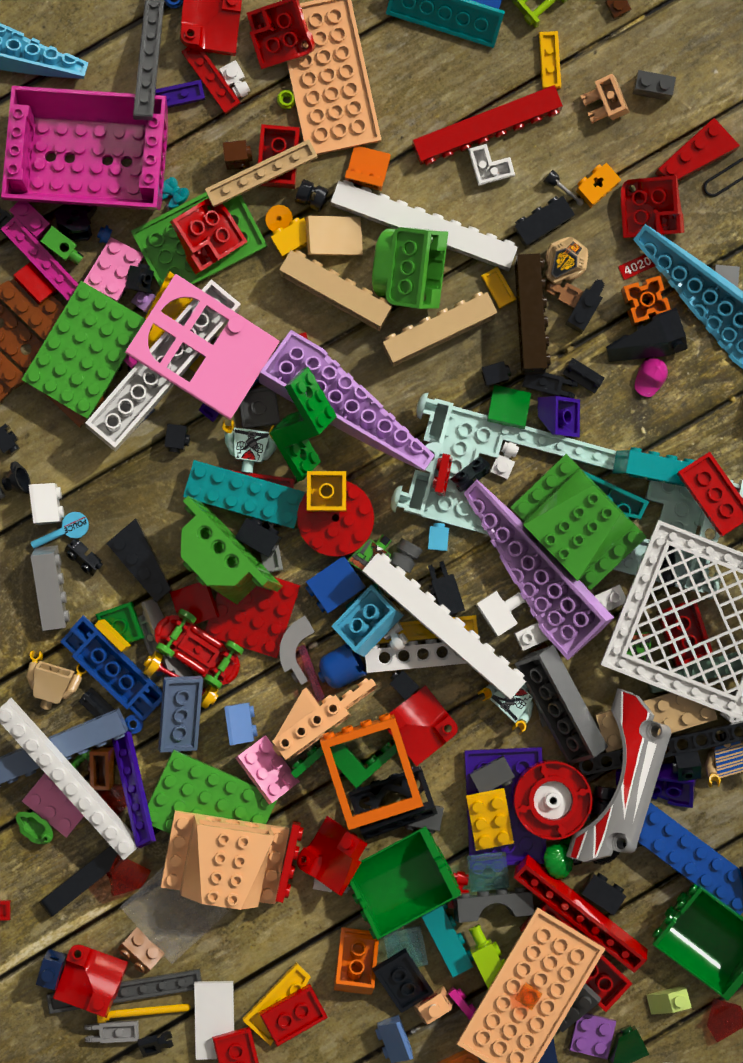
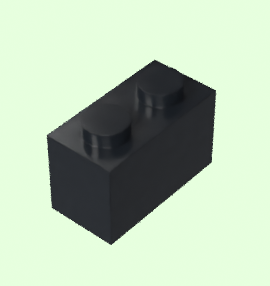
M252 517V519L246 518L235 538L271 558L282 539L278 535L279 531L270 526L268 529L261 526L263 522L255 517Z
M592 872L580 893L612 915H615L627 897L623 893L624 889L616 883L613 886L607 882L608 878L598 872L596 875Z

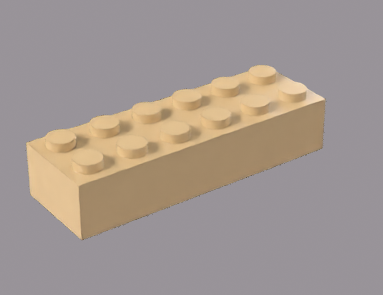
M290 250L279 269L281 277L377 331H381L392 309V306L389 305L390 303L382 297L378 299L373 296L372 291L364 287L363 289L356 287L354 281L348 278L346 280L340 278V274L333 269H329V271L322 267L323 264L313 259L310 261L306 259V255L301 251L296 250L294 252Z
M482 292L476 293L471 296L472 299L468 302L462 300L454 304L455 307L449 311L445 308L437 312V316L432 319L429 316L419 321L420 324L415 327L413 325L405 327L399 335L393 333L385 337L383 349L392 368L495 319L497 311L488 292L484 294Z
M671 692L643 699V702L655 715L653 721L669 726L671 733L718 719L715 709ZM611 709L593 714L595 723L608 746L604 751L607 753L623 748L620 730Z

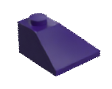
M560 396L538 397V417L552 435L580 437V399Z

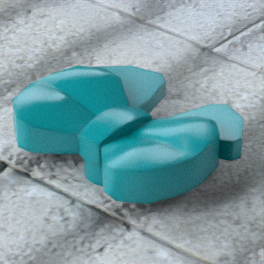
M170 177L164 181L162 200L172 195L173 197L168 207L174 209L188 199L189 190L187 188H179L178 181L174 177Z

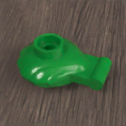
M572 836L562 839L558 845H551L544 854V866L547 869V873L555 879H564L572 872L573 859L566 856Z

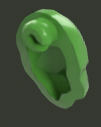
M22 811L17 813L16 821L21 834L36 844H48L52 841L53 829L46 819L41 818L35 812Z

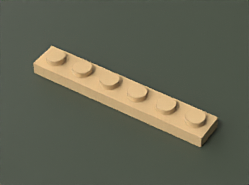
M308 139L206 188L205 191L213 207H216L317 159L318 156Z

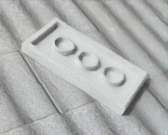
M233 981L194 982L196 1060L217 1059L212 1037L234 1031Z

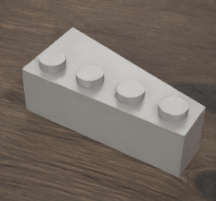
M58 545L35 548L31 554V562L42 631L66 628L67 622H70L69 610H66L65 607L67 595L63 590L64 576L61 573V557Z

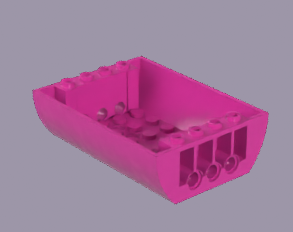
M12 86L1 198L8 201L160 210L163 199L168 139L166 96L155 95L153 120L133 119L135 94ZM50 153L56 155V159L52 162L46 160V156ZM67 155H74L75 160L72 163L65 162V157ZM106 157H111L113 163L107 166L103 164V160ZM126 158L132 160V164L128 167L122 165V161Z

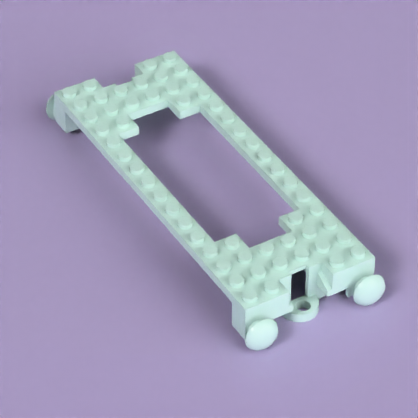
M424 393L418 401L416 414L420 420L422 414L430 416L423 441L429 442L425 446L434 453L435 458L425 470L429 473L415 470L409 493L401 491L403 485L398 486L394 490L391 497V509L396 512V508L401 507L404 508L403 512L489 535L483 529L482 522L478 515L474 513L464 495V491L459 492L456 488L457 485L450 480L473 460L477 459L479 454L498 458L502 441L504 440L562 457L567 454L572 460L613 471L616 451L564 436L552 435L549 432L525 426V429L487 422L488 415L453 406L454 403L440 399L427 398L428 393ZM443 453L449 454L453 458L445 496L437 495L434 488H432L434 477H438L439 473L438 469H436L438 458H442ZM740 479L738 484L730 480L743 498V480ZM648 480L650 482L645 499L663 504L659 518L660 521L694 534L696 533L697 526H700L699 536L706 538L705 531L708 528L713 529L715 536L711 540L714 542L718 541L720 535L686 487L667 484L665 481ZM644 539L613 570L635 576L649 539ZM681 550L684 559L693 556V554ZM678 551L675 552L676 563L682 561ZM699 557L703 566L710 563L709 560ZM696 558L686 562L690 572L700 568ZM684 564L678 565L674 569L677 577L687 573ZM708 567V568H706V569H704V570H705L706 575H707V577H708V579H709V578H712V577L708 576L709 571H710V570H708V569H709V567ZM702 571L692 574L695 584L705 581ZM657 575L655 581L661 583L659 576ZM689 576L679 580L682 589L693 586ZM720 578L710 582L713 591L720 589ZM707 583L697 587L699 593H711Z

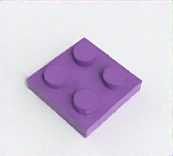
M586 1013L575 1022L569 1050L608 1059L616 1020Z

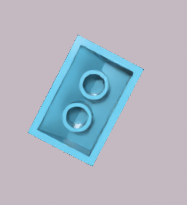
M370 585L331 627L355 653L365 657L404 615L387 597L373 585Z

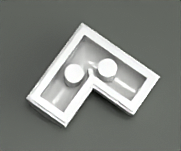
M487 144L468 149L478 186L515 176L510 157L492 162Z

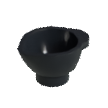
M14 461L10 464L11 470L2 478V485L6 491L12 490L17 493L29 494V485H31L29 474L24 467Z

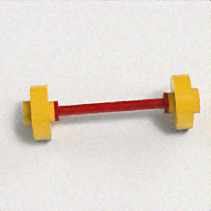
M157 651L152 656L149 655L143 664L145 666L143 673L150 677L155 671L159 672V670L170 677H180L162 667L163 664L160 662L163 655ZM210 685L206 689H202L201 707L206 709L210 704L213 705L218 697V689Z

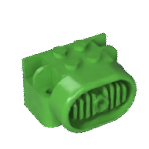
M409 227L385 229L377 240L374 253L372 286L375 294L386 298L392 305L417 309L439 308L448 231Z

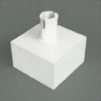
M494 591L475 605L495 636H500L518 624L511 611L525 603V600L518 592L504 601L498 592Z

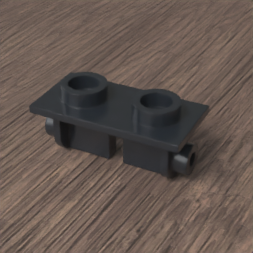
M574 358L571 359L563 372V375L594 394L605 378Z
M479 456L450 480L457 485L456 488L459 492H465L474 483V478L479 481L489 474V470H491L489 466L491 465Z
M73 539L65 548L67 557L72 561H76L86 574L94 576L96 570L102 567V560L93 552L86 556L85 553L88 551V548L80 540Z
M92 687L79 700L95 718L115 710Z

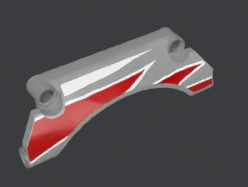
M617 688L611 711L617 722L622 739L623 763L620 780L610 803L600 816L590 825L572 835L566 854L569 858L587 863L612 856L613 850L628 854L636 850L671 737L670 727L653 721L655 715L639 696Z

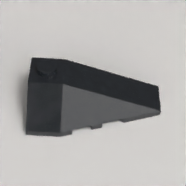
M673 308L652 317L653 321L643 326L641 324L637 327L638 330L631 335H624L606 346L608 361L617 362L670 356L688 349L686 334L677 309Z

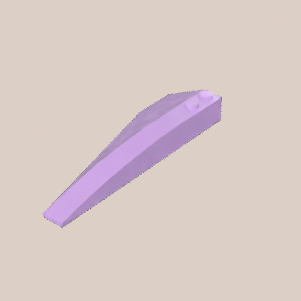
M290 330L260 371L259 383L294 403L284 386L302 369L309 367L337 416L330 425L402 462L425 471L435 455L422 442L414 438L405 426L399 424L396 418L391 413H388L383 408V405L362 385L355 382L354 378L349 373H346L336 360H332L323 348Z
M475 480L467 491L464 492L465 497L474 513L480 518L483 529L489 534L492 545L498 550L500 559L514 584H517L520 589V594L529 605L531 614L537 619L540 630L564 657L569 660L600 633L614 617L580 580L577 581L523 525V522L481 482Z

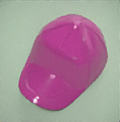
M658 358L644 360L639 367L635 380L636 392L644 397L653 396L667 379L668 369L666 364Z

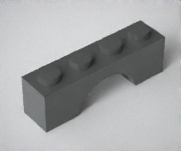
M515 887V891L496 889V893L477 891V895H470L468 892L461 893L462 896L453 900L454 920L458 923L478 921L483 909L494 903L503 904L508 909L510 915L515 917L533 915V893L530 890H526V887Z

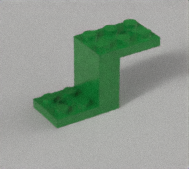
M309 367L302 369L284 386L298 411L287 415L270 432L272 439L298 482L304 480L307 477V471H313L321 462L309 438L320 435L337 417Z
M388 742L381 748L382 753L378 757L373 755L366 762L367 766L365 767L345 743L330 747L336 766L355 788L361 785L398 752L395 742L392 744ZM316 745L313 746L306 753L308 757L304 760L298 759L291 766L293 768L291 774L295 778L300 776L324 754L321 745L318 748Z

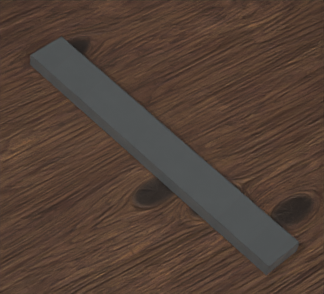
M145 0L133 119L153 120L165 0Z
M200 968L122 981L116 999L113 1000L112 1004L194 990V982L202 981ZM55 993L46 995L49 1014L81 1009L53 999Z

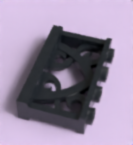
M421 766L411 767L415 780L420 782L419 794L425 791L428 802L423 803L422 807L360 826L361 834L365 840L438 814ZM405 773L392 774L384 780H375L370 785L357 787L349 792L355 815L379 808L389 792L400 794L406 797L405 799L412 797ZM370 797V801L364 803L371 807V809L361 808L359 806L360 800Z

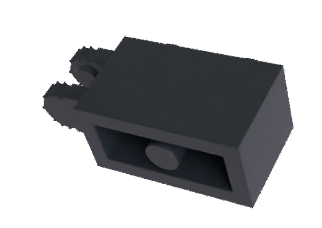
M595 280L590 289H585L565 325L581 334L583 333L603 298L600 296L605 286L602 280Z
M444 561L439 562V567L444 577L438 579L436 578L434 567L428 565L432 578V585H429L431 594L436 596L438 602L436 604L439 606L443 604L451 611L449 615L465 611L454 574L448 575Z

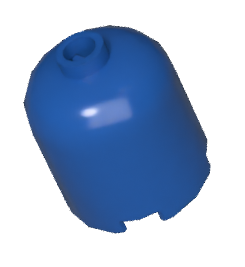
M347 643L324 655L319 661L320 672H318V676L322 683L326 682L332 688H341L367 675L363 671L365 666L359 654L353 653Z

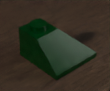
M631 1025L620 1029L621 1032L616 1035L608 1062L632 1063L649 1055L635 1026L631 1027Z

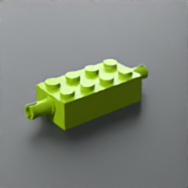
M478 924L469 929L476 944L470 947V951L489 989L505 959L500 960L499 956L502 953L497 942L492 943L490 938L486 940L481 926Z

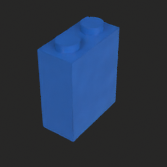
M342 556L306 581L308 586L305 587L311 597L315 595L319 600L316 604L320 610L330 613L366 588L345 556Z

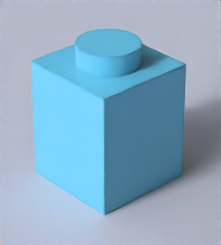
M434 523V526L429 527L427 550L447 551L449 528L445 527V524Z

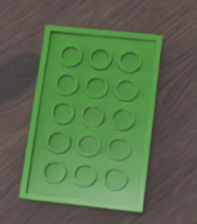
M206 192L131 231L150 269L154 271L153 275L160 287L168 271H171L174 275H179L195 285L268 247L241 195L222 204L227 208L248 242L196 275L185 259L186 255L183 246L170 221L209 198ZM207 206L208 211H212L211 207Z
M81 281L21 380L89 419L127 357L125 351L146 319Z
M173 749L148 801V808L152 826L170 833L174 810L266 824L277 800L269 805L254 784Z

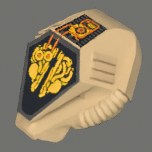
M566 237L551 243L545 256V262L548 266L545 271L546 278L554 284H561L564 279L571 281L582 276L587 268V248L573 237Z

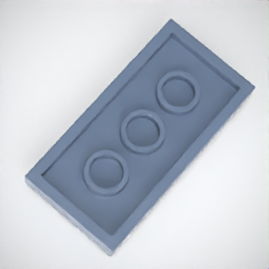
M202 676L164 677L158 745L160 753L172 752L173 749L176 751H197L203 688Z

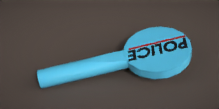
M71 512L64 517L61 528L32 541L31 545L35 549L65 534L70 538H81L89 529L88 519L80 512Z

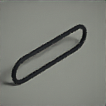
M743 158L709 178L704 183L705 193L708 196L715 197L743 180L742 176L715 194L709 193L706 189L707 183L743 161Z

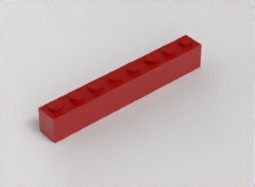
M553 85L416 138L412 141V145L420 165H431L440 157H443V159L449 158L454 155L453 152L461 150V152L467 151L469 148H472L471 145L476 143L482 145L487 143L489 138L494 136L496 138L503 137L507 134V131L512 129L514 131L521 130L525 127V124L530 122L531 124L541 122L543 117L549 116L551 118L560 114L559 111L562 110L563 105L556 87Z
M527 854L515 867L513 878L590 939L605 947L609 954L635 973L647 961L648 949L560 879L550 876L547 873V869Z

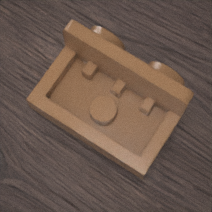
M137 927L118 947L122 957L127 960L129 959L134 964V967L144 974H147L165 954Z

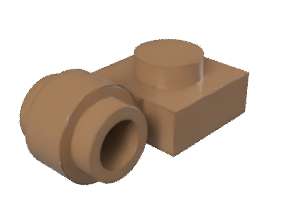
M550 280L546 283V293L552 296L559 293L560 295L557 300L573 309L583 293L582 290L567 282L563 288L561 284H554Z

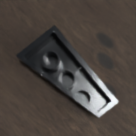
M135 518L106 543L155 602H159L173 590L138 519Z

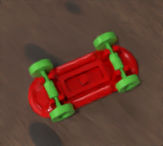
M180 609L177 615L166 616L161 619L154 632L157 643L155 648L160 653L169 658H176L204 677L203 680L207 684L220 690L222 685L229 684L237 677L240 670V662L237 655H242L244 651L242 647L230 640L224 645L194 625L197 618L184 609Z

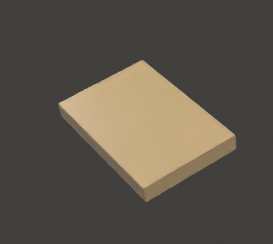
M306 216L308 255H363L361 217Z

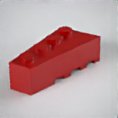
M713 118L659 167L655 174L658 177L677 175L679 182L711 163L722 159L724 156L735 152L740 145Z

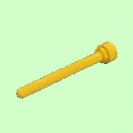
M189 1004L111 1010L107 1018L97 1015L98 1024L106 1023V1021H110V1018L187 1012L191 1007Z

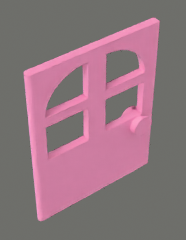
M175 274L125 353L231 420L280 341ZM176 299H195L199 303L184 326L161 312L167 304ZM206 306L229 320L214 345L190 331ZM152 324L176 338L160 363L154 359L148 346V335ZM182 343L205 357L190 382L167 368Z

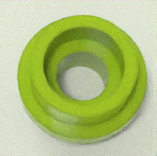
M290 90L281 91L277 97L278 105L283 109L294 107L296 104L294 93ZM285 97L290 98V102L285 103L283 99Z

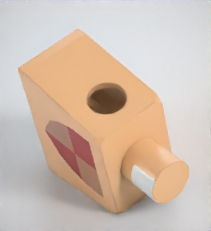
M442 986L434 991V994L413 1007L422 1022L428 1025L449 1012L454 1002L445 987Z

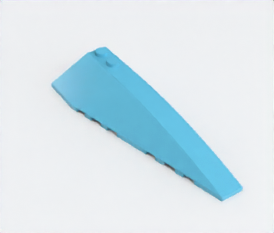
M0 23V70L41 76L84 79L88 62L68 53L62 54L57 51V48L40 44L39 40L26 38L24 33Z
M645 224L633 240L645 255L652 260L658 271L665 276L671 287H674L679 293L680 298L698 320H701L707 331L714 336L720 347L727 352L729 358L743 369V291L677 244Z

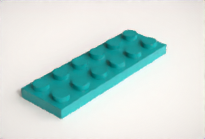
M389 0L386 10L387 15L492 48L495 46L505 13L504 10L472 0Z
M194 460L183 497L190 496L205 504L294 529L298 508L305 492Z

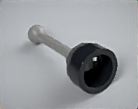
M554 170L544 179L543 182L549 186H559L576 200L577 205L581 206L584 204L582 198H578L559 182L560 177Z

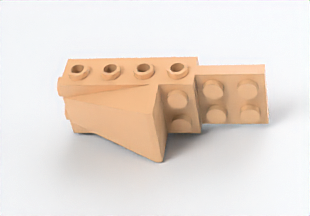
M366 678L358 684L359 688L354 692L349 690L342 695L343 700H340L336 695H329L321 701L322 705L319 704L308 688L303 689L275 739L272 740L275 744L272 748L278 756H283L285 760L291 761L320 740L324 733L332 731L349 719L351 714L348 709L378 688L377 684L373 679L368 680Z

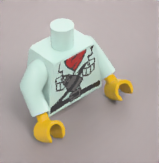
M225 420L223 421L222 428L224 430L225 444L230 455L235 456V460L243 461L242 472L253 473L254 462L263 463V460H268L275 452L277 445L270 435L274 425L269 432L235 428L233 420H231V426H226Z
M491 684L478 692V695L481 693L485 694V699L482 701L490 699L516 723L512 730L519 727L521 729L520 735L526 730V725L533 710V697L527 692L526 684L519 689L512 699L506 698Z

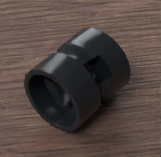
M303 179L296 194L295 202L303 206L308 204L310 209L320 212L329 189L320 185L315 187L313 182ZM313 192L316 193L314 201L310 200Z
M594 785L593 797L596 799L592 802L591 813L600 815L610 803L616 788Z

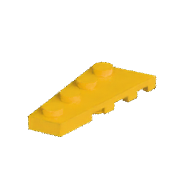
M168 271L145 319H147L173 279L174 274L171 271ZM176 299L167 304L161 312L176 320L193 299ZM152 324L148 335L149 350L165 332Z
M296 962L242 1018L243 1021L271 1046L274 1040L259 1012L306 986L311 976Z

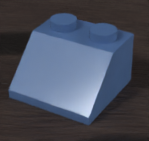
M250 702L226 705L224 709L229 744L236 745L254 741V737L258 736L257 727L252 724V717H255L254 706H250Z
M396 1015L378 1022V1029H375L378 1039L383 1040L385 1045L382 1048L385 1058H389L391 1063L414 1059L413 1051L400 1016Z

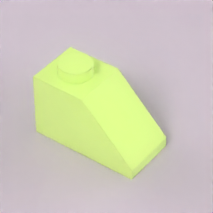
M684 985L646 995L651 1014L675 1013L692 1008L687 989Z

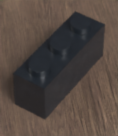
M555 196L547 202L548 205L544 208L539 206L531 212V216L528 218L524 216L515 222L516 225L513 230L525 248L574 218L575 214L564 196L560 198Z

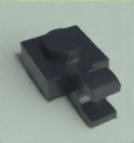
M171 1031L162 1033L159 1038L157 1035L138 1039V1046L142 1056L161 1053L162 1048L173 1047L172 1040L166 1041L169 1038H173Z

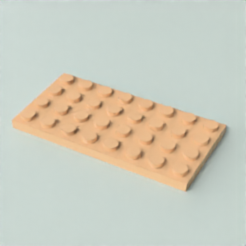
M313 0L300 3L307 28L312 33L315 48L308 55L287 61L303 140H310L317 155L382 142L352 1ZM304 42V47L308 48V43Z
M537 907L457 1041V1045L487 1063H538L605 951V947Z

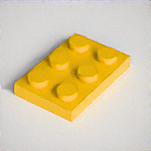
M504 788L466 795L476 851L513 844L514 840Z

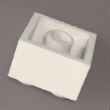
M55 483L29 485L33 523L44 525L62 522L64 508L60 506L59 499L62 498L61 487H58Z

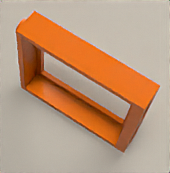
M386 713L380 715L377 720H364L360 722L359 726L353 727L349 725L341 728L340 732L334 733L330 731L322 735L320 744L348 830L423 806L394 714ZM390 728L412 797L352 816L330 747Z

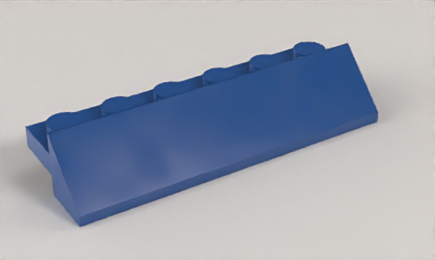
M84 615L60 641L73 654L72 657L126 709H131L142 721L162 703L163 691L123 652H120Z

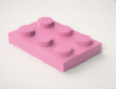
M110 237L84 283L118 302L126 289L125 285L130 265L138 267V263L141 264L144 256L141 252Z
M265 735L238 755L236 760L270 805L300 781L291 774L292 770L284 759L276 754L272 748L273 744Z
M46 773L42 775L22 800L24 804L40 817L46 819L51 826L66 838L84 817Z

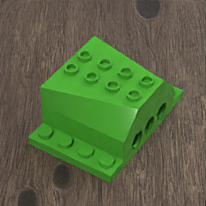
M567 454L554 464L511 506L514 512L524 521L523 525L577 581L580 579L590 590L647 538Z
M190 496L183 500L187 505L185 509L194 517L182 528L181 558L184 560L183 565L190 572L193 571L198 575L196 579L203 586L211 587L235 604H238L256 586L277 592L283 587L244 544L235 538L236 536L206 504Z

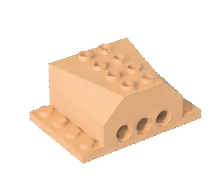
M174 810L160 886L161 888L180 890L181 896L200 904L243 910L256 908L259 902L275 904L289 828Z

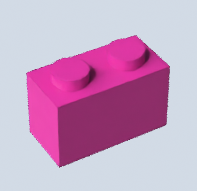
M18 201L9 210L39 241L42 240L51 228L50 223L28 202Z

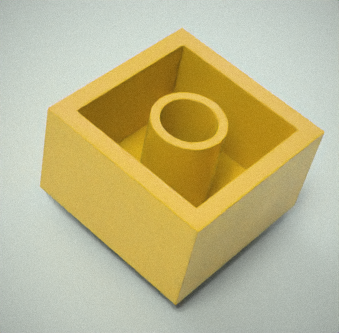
M307 471V511L346 512V471Z

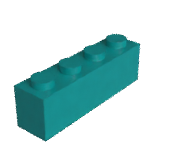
M445 904L424 915L422 919L452 977H455L474 967L472 964L474 958L470 950H465L463 944L466 942L461 932L457 934L454 927L457 924L452 915L448 917L445 911L448 907Z

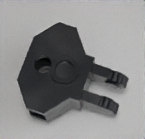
M83 205L58 208L54 215L59 232L75 242L88 241L92 236L90 219L95 214L97 206H89L86 210H84L86 206Z

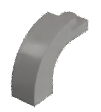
M306 616L295 621L286 630L281 640L279 651L284 672L292 668L291 676L296 683L300 682L301 685L306 683L308 679L297 662L296 650L304 638L315 632Z

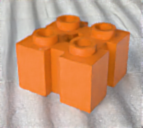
M661 276L646 279L642 283L643 286H639L637 282L623 286L621 289L625 304L630 303L631 306L628 315L632 326L647 322L651 315L654 317L671 309L667 297L662 299L661 294L665 289ZM644 297H646V300H650L647 305L642 302Z

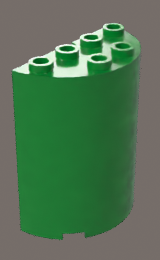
M426 826L362 860L348 884V887H352L354 891L352 894L354 901L363 908L360 913L364 921L368 922L371 926L369 929L373 939L377 938V940L462 896L458 883L439 846L436 845L432 834Z
M693 884L686 893L681 892L676 899L677 903L675 906H670L665 912V920L652 935L654 937L653 946L728 1001L743 984V917L701 885Z

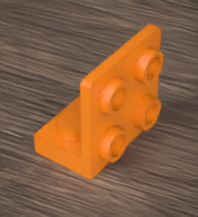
M355 146L348 170H346L345 180L355 185L382 191L391 155Z

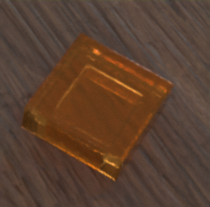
M525 982L516 995L515 1000L532 1010L542 996V992Z

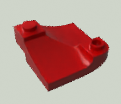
M183 0L180 26L181 42L193 50L235 56L242 0Z
M282 0L246 13L252 30L250 36L261 69L313 52L315 48L312 33L307 28L299 0ZM304 42L308 43V48L304 47Z
M677 175L629 179L624 182L621 188L623 238L636 237L645 224L662 235L684 233V218L680 204ZM632 185H634L636 188L635 192H631L630 187Z
M209 198L170 221L183 246L186 255L185 259L195 275L248 242L227 208L223 204L213 207ZM207 206H210L212 211H208Z
M426 685L390 712V715L394 714L406 753L416 767L452 739L458 731L455 721ZM446 725L452 727L450 732H445L444 727ZM387 728V731H388V732L391 734V736L393 737L392 732H391V729H390V728Z
M327 816L310 845L305 848L303 847L297 858V866L342 896L361 864V861L358 859L368 843Z
M74 945L67 955L66 964L53 999L107 1018L129 962L83 945ZM77 951H81L79 958L75 957Z

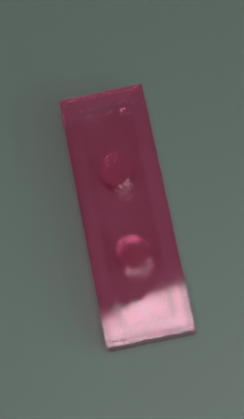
M301 645L297 648L317 701L323 700L325 696L306 646Z

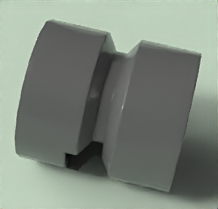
M401 538L397 545L398 552H393L390 563L396 567L399 566L410 574L415 565L413 560L418 559L423 550Z

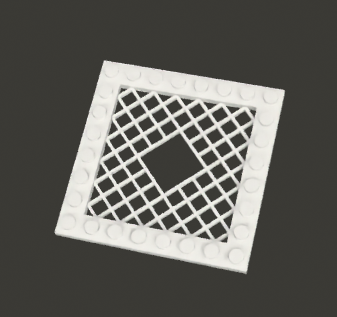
M657 520L600 665L743 720V675L739 683L736 675L743 673V669L734 672L730 664L740 659L743 665V654L740 653L737 646L743 643V639L736 642L732 632L740 628L743 630V622L739 614L743 613V609L737 611L734 601L743 598V588L741 585L743 579L739 580L736 571L743 574V552ZM669 545L675 547V549L667 552ZM681 550L691 553L693 556L684 559ZM678 551L682 561L671 564L668 555ZM699 557L709 560L712 563L703 566ZM666 558L669 566L660 570L663 560ZM696 558L700 568L690 572L686 562ZM684 564L687 573L677 577L674 567ZM717 564L730 570L721 573ZM714 565L718 575L708 579L704 569ZM671 569L675 579L664 583L661 573ZM702 571L705 581L695 584L692 574ZM733 572L736 582L726 586L723 576ZM658 575L662 584L653 588ZM689 576L693 586L683 590L679 580ZM720 578L723 588L713 591L710 582ZM676 582L680 591L670 595L666 586ZM707 583L711 593L701 597L697 587ZM738 585L742 594L732 598L728 589ZM663 587L667 597L657 601L653 591ZM694 589L698 599L688 603L684 593ZM725 590L729 600L719 604L715 594ZM651 593L654 603L645 606ZM682 594L685 604L675 608L671 598ZM713 596L727 631L692 646L677 611ZM669 600L673 609L662 613L659 604ZM731 603L734 613L724 616L721 607ZM656 605L660 615L650 619L646 609ZM644 611L647 621L638 624ZM675 613L678 622L668 626L664 616ZM737 616L740 625L730 629L727 619ZM662 618L665 628L655 631L652 622ZM649 623L653 633L643 637L639 627ZM680 625L684 635L673 638L670 629ZM637 630L640 639L631 642ZM667 631L671 640L661 644L657 634ZM729 634L733 643L723 647L719 638ZM655 636L658 646L648 650L644 640ZM686 638L689 647L679 651L676 641ZM716 639L720 649L710 653L706 643ZM642 641L646 651L635 655L632 645ZM673 643L677 653L666 656L663 647ZM704 645L707 654L697 658L694 648ZM734 646L738 656L728 660L724 650ZM628 648H630L632 655L626 654ZM660 649L664 658L654 662L650 652ZM691 650L695 660L685 664L681 654ZM722 652L725 662L715 665L712 656ZM647 654L650 662L639 659V657ZM678 656L682 665L672 669L668 660ZM709 657L713 667L703 671L699 661ZM665 661L669 670L657 666V664ZM697 663L700 672L690 676L686 667ZM727 664L731 674L721 678L717 668ZM684 668L687 677L675 672ZM715 670L718 680L708 683L705 674ZM702 675L705 684L693 679ZM733 677L736 687L726 690L723 681ZM720 682L723 691L711 686ZM736 690L735 695L729 694Z

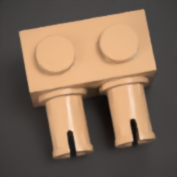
M613 74L595 81L596 89L580 95L585 107L600 99L604 103L602 107L588 112L592 124L607 116L615 120L630 113L617 79Z

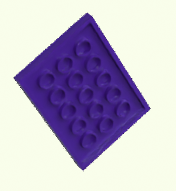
M542 747L464 750L466 795L479 793L469 773L502 755L515 776L511 784L505 787L500 785L495 788V790L501 788L505 790L514 840L513 844L476 851L467 805L470 867L518 865L527 854L539 864H544L546 839L529 832L517 818L513 807L515 784L528 767L542 761Z

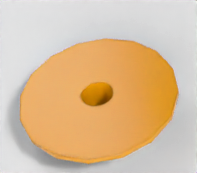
M284 205L271 207L265 217L269 230L274 232L281 227L285 229L290 226L289 223L293 219L292 212Z

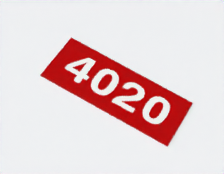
M644 254L618 266L624 280L656 265Z

